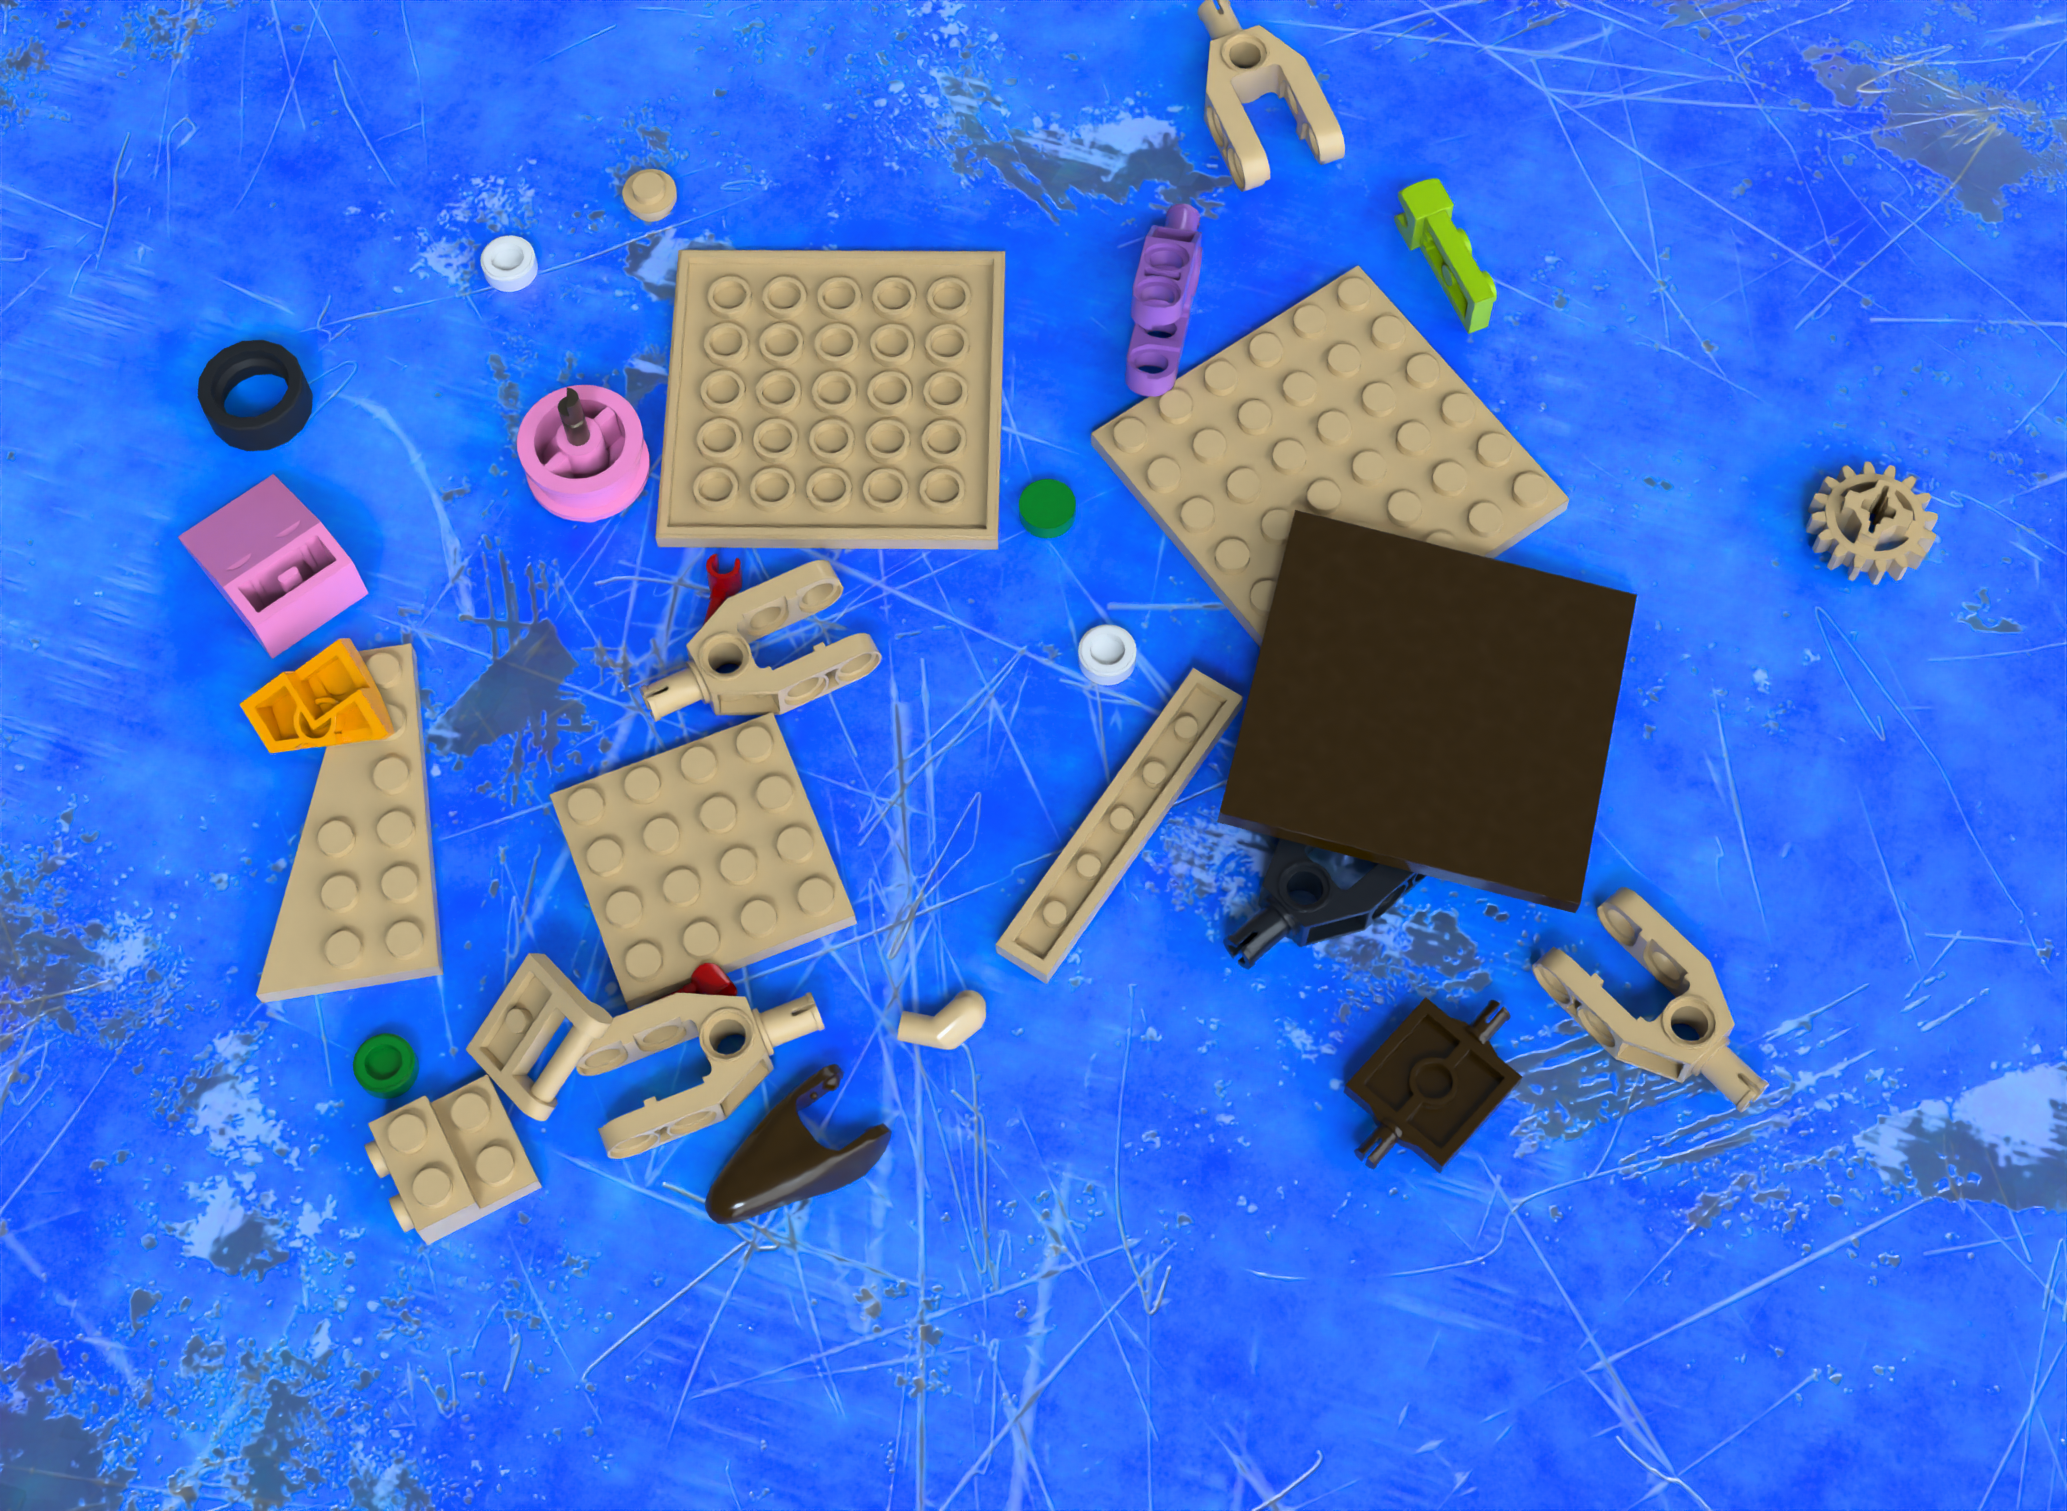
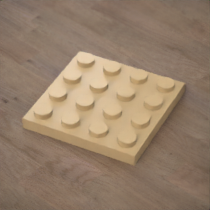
M773 712L549 794L629 1010L653 1002L691 983V975L704 963L716 964L726 974L857 924L855 913Z

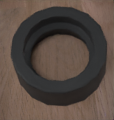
M241 341L222 349L207 363L198 383V399L215 434L229 446L245 451L270 450L289 442L304 428L312 413L313 393L297 358L282 345L269 341ZM272 374L285 379L288 389L282 400L270 411L256 417L241 418L226 412L224 402L230 390L242 380L255 375Z

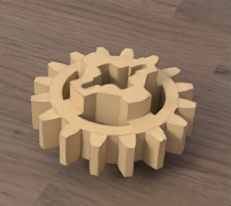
M1865 462L1858 475L1848 465L1843 466L1837 479L1829 476L1824 479L1819 492L1815 493L1810 503L1808 512L1811 513V517L1806 525V532L1818 535L1812 550L1814 553L1829 551L1832 556L1827 567L1830 570L1839 567L1841 564L1849 567L1848 580L1854 581L1860 571L1868 572L1872 585L1879 584L1885 571L1895 581L1901 580L1908 567L1916 570L1921 565L1925 555L1929 552L1937 535L1932 532V529L1938 520V514L1925 511L1932 498L1929 493L1915 495L1911 491L1917 480L1913 476L1906 478L1902 482L1894 479L1896 474L1895 466L1889 465L1883 475L1875 474V469L1871 462ZM1871 513L1875 515L1872 523L1875 526L1872 533L1868 531L1871 523L1869 521Z

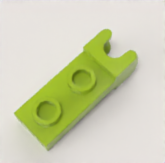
M1431 178L1402 189L1398 192V199L1405 213L1395 215L1394 221L1409 250L1420 247L1468 334L1488 327L1493 303L1497 299L1496 287L1490 274L1485 270L1480 271L1473 259L1471 243L1466 232L1462 228L1456 229L1451 218L1454 204L1438 178Z

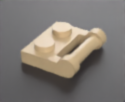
M528 953L465 1050L523 1113L535 1120L546 1121L558 1104L555 1096L593 1039L602 1038L612 1024L613 1019L604 1008L589 1001L545 954ZM565 1017H567L573 1026L534 1083L527 1074Z

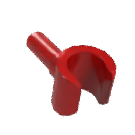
M718 554L711 555L707 560L706 570L711 594L703 625L724 603L727 597L734 596L742 588V572L739 558H736L733 570L726 574L718 573Z
M704 963L691 975V983L662 998L675 993L736 996L737 988L718 965Z

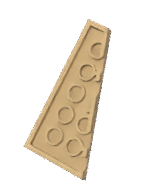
M411 643L358 651L381 694L395 733L387 739L326 747L256 996L262 1003L444 974L417 657Z

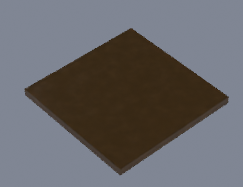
M1295 510L1217 822L1576 913L1581 903L1637 594Z

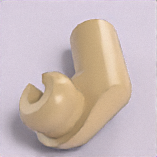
M964 990L959 992L954 1000L935 1016L903 1011L897 1039L898 1041L944 1050L956 1049L981 1029L986 1019V1002L978 992Z

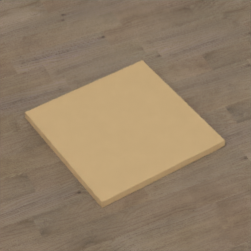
M679 250L655 536L658 547L998 550L1005 251Z

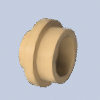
M645 169L636 172L627 179L623 186L622 195L626 208L632 214L643 221L655 222L664 219L670 214L677 200V189L674 180L667 173L657 169Z

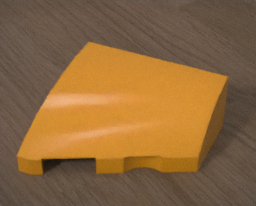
M339 638L297 670L282 672L239 704L269 753L387 739L395 733L381 694L350 638Z

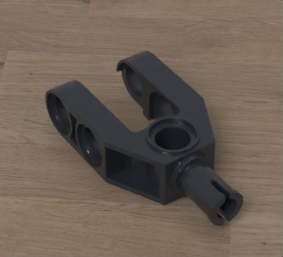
M1280 838L1262 883L1258 906L1261 910L1232 935H1228L1223 940V944L1233 959L1241 953L1243 957L1238 960V964L1249 970L1258 959L1284 937L1292 939L1299 947L1365 931L1420 883L1426 875L1378 863L1351 888L1343 890L1334 883L1324 867L1313 862L1307 856L1316 847ZM1294 890L1308 891L1314 895L1317 902L1309 905L1298 904L1291 899L1289 893Z

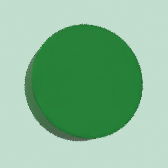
M1042 479L1028 485L1023 490L1019 499V517L1023 527L1030 534L1040 538H1055L1066 533L1072 527L1076 517V500L1071 489L1064 483L1053 479Z
M385 1033L369 1038L359 1047L353 1060V1071L357 1081L368 1094L376 1098L391 1099L404 1094L413 1086L419 1073V1061L416 1053L405 1039L395 1034Z

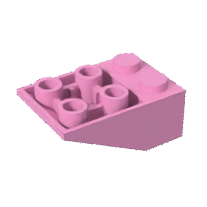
M274 474L178 536L180 542L272 659L369 594L351 558L322 522Z

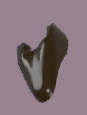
M832 1064L826 1066L794 1087L767 1114L733 1154L706 1196L705 1209L708 1216L718 1224L741 1222L797 1201L832 1192L865 1176L880 1160L889 1144L892 1133L884 1123L877 1126H869L864 1134L841 1150L836 1151L819 1144L803 1125L798 1115V1111L808 1107L827 1092L834 1091L839 1087L844 1075L839 1065Z

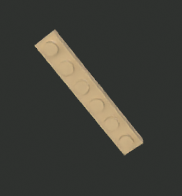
M1194 668L1191 670L996 943L997 954L1045 984H1048L1238 714L1243 703L1241 695Z

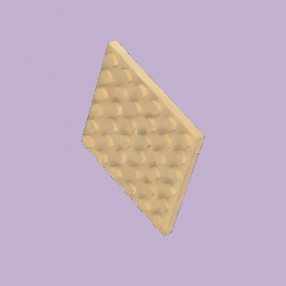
M1359 265L1176 379L1172 390L1160 396H1149L1091 433V445L1260 648L1295 510L1494 559L1566 511L1570 500Z

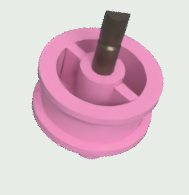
M574 385L561 388L535 403L527 412L519 427L517 452L521 465L526 472L530 490L542 507L558 517L588 523L606 519L631 505L641 494L647 483L650 472V455L643 437L640 419L632 405L612 390L594 385Z

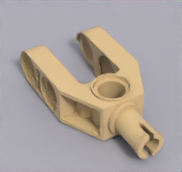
M1205 0L1197 11L1199 19L1203 22L1212 40L1210 41L1204 121L1238 189L1244 192L1265 184V181L1270 180V168L1266 153L1242 106L1244 103L1257 100L1266 93L1273 92L1277 94L1279 99L1285 98L1297 122L1296 133L1299 139L1306 140L1311 152L1320 165L1344 158L1345 144L1341 128L1305 57L1260 25L1242 29L1229 0H1216L1220 7L1219 10H1217L1213 0Z
M815 560L727 598L686 645L689 660L686 661L687 668L647 686L643 685L639 687L647 709H651L650 715L655 722L699 700H702L704 704L709 703L716 716L766 715L771 712L774 715H782L863 678L876 669L881 662L882 656L870 634L858 633L828 646L821 642L813 646L812 653L774 670L770 666L759 668L755 664L748 643L828 608L843 594L844 587L830 562ZM725 664L740 666L731 673L716 672L717 668Z
M1620 887L1597 908V915L1605 930L1676 997L1668 1003L1664 1011L1654 1021L1648 1022L1641 1016L1636 1020L1602 988L1603 979L1596 973L1590 976L1570 956L1555 947L1551 948L1532 965V971L1536 980L1548 995L1616 1060L1683 1083L1692 1074L1698 1076L1702 1073L1736 1106L1740 1113L1750 1106V1101L1754 1103L1769 1086L1765 1079L1763 1080L1728 1047L1731 1042L1728 1037L1735 1023L1711 962L1633 890L1627 887ZM1680 1023L1689 1025L1698 1033L1699 1040H1683L1674 1033L1671 1026Z
M808 992L805 996L759 1013L757 1008L751 1010L746 997L675 993L612 1018L613 1022L604 1036L600 1039L594 1038L577 1063L576 1068L580 1075H600L696 1037H699L700 1046L712 1068L709 1075L702 1077L703 1084L657 1101L655 1096L643 1101L645 1107L615 1118L602 1128H598L607 1156L611 1159L628 1158L726 1120L773 1071L774 1067L770 1056L775 1054L774 1047L814 1031L825 1029L812 993ZM736 1034L746 1038L741 1049L733 1054L726 1055L717 1052L719 1043L727 1036Z

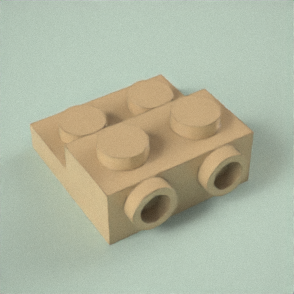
M488 1074L433 1102H430L427 1096L424 1095L368 1123L375 1140L364 1145L367 1155L378 1176L383 1178L391 1174L399 1191V1194L389 1198L391 1208L403 1231L406 1233L415 1228L427 1245L542 1188Z

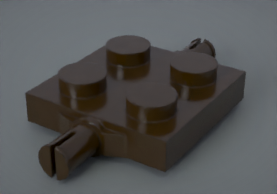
M1426 997L1345 1085L1344 1093L1369 1113L1377 1126L1367 1139L1354 1150L1355 1155L1361 1162L1367 1157L1365 1165L1375 1169L1377 1164L1397 1143L1414 1151L1438 1173H1441L1519 1086L1522 1080L1520 1074L1497 1056L1489 1042L1502 1025L1511 1018L1510 1013L1504 1006L1497 1013L1500 1003L1490 1000L1481 1013L1468 1025L1466 1022L1449 1017Z

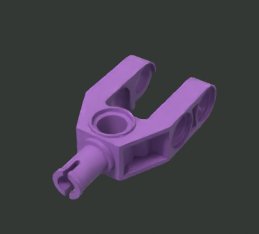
M1188 204L1171 206L1166 214L1165 227L1152 225L1145 238L1133 284L1131 317L1135 325L1127 353L1125 382L1129 389L1143 396L1156 397L1172 390L1175 385L1187 335L1193 297L1198 286L1203 250L1201 247L1202 232L1197 231L1200 225L1198 222L1200 221V214L1197 209ZM1152 331H1162L1169 333L1172 336L1168 338H1158L1150 336L1147 333ZM1142 366H1155L1164 371L1149 374L1138 368Z

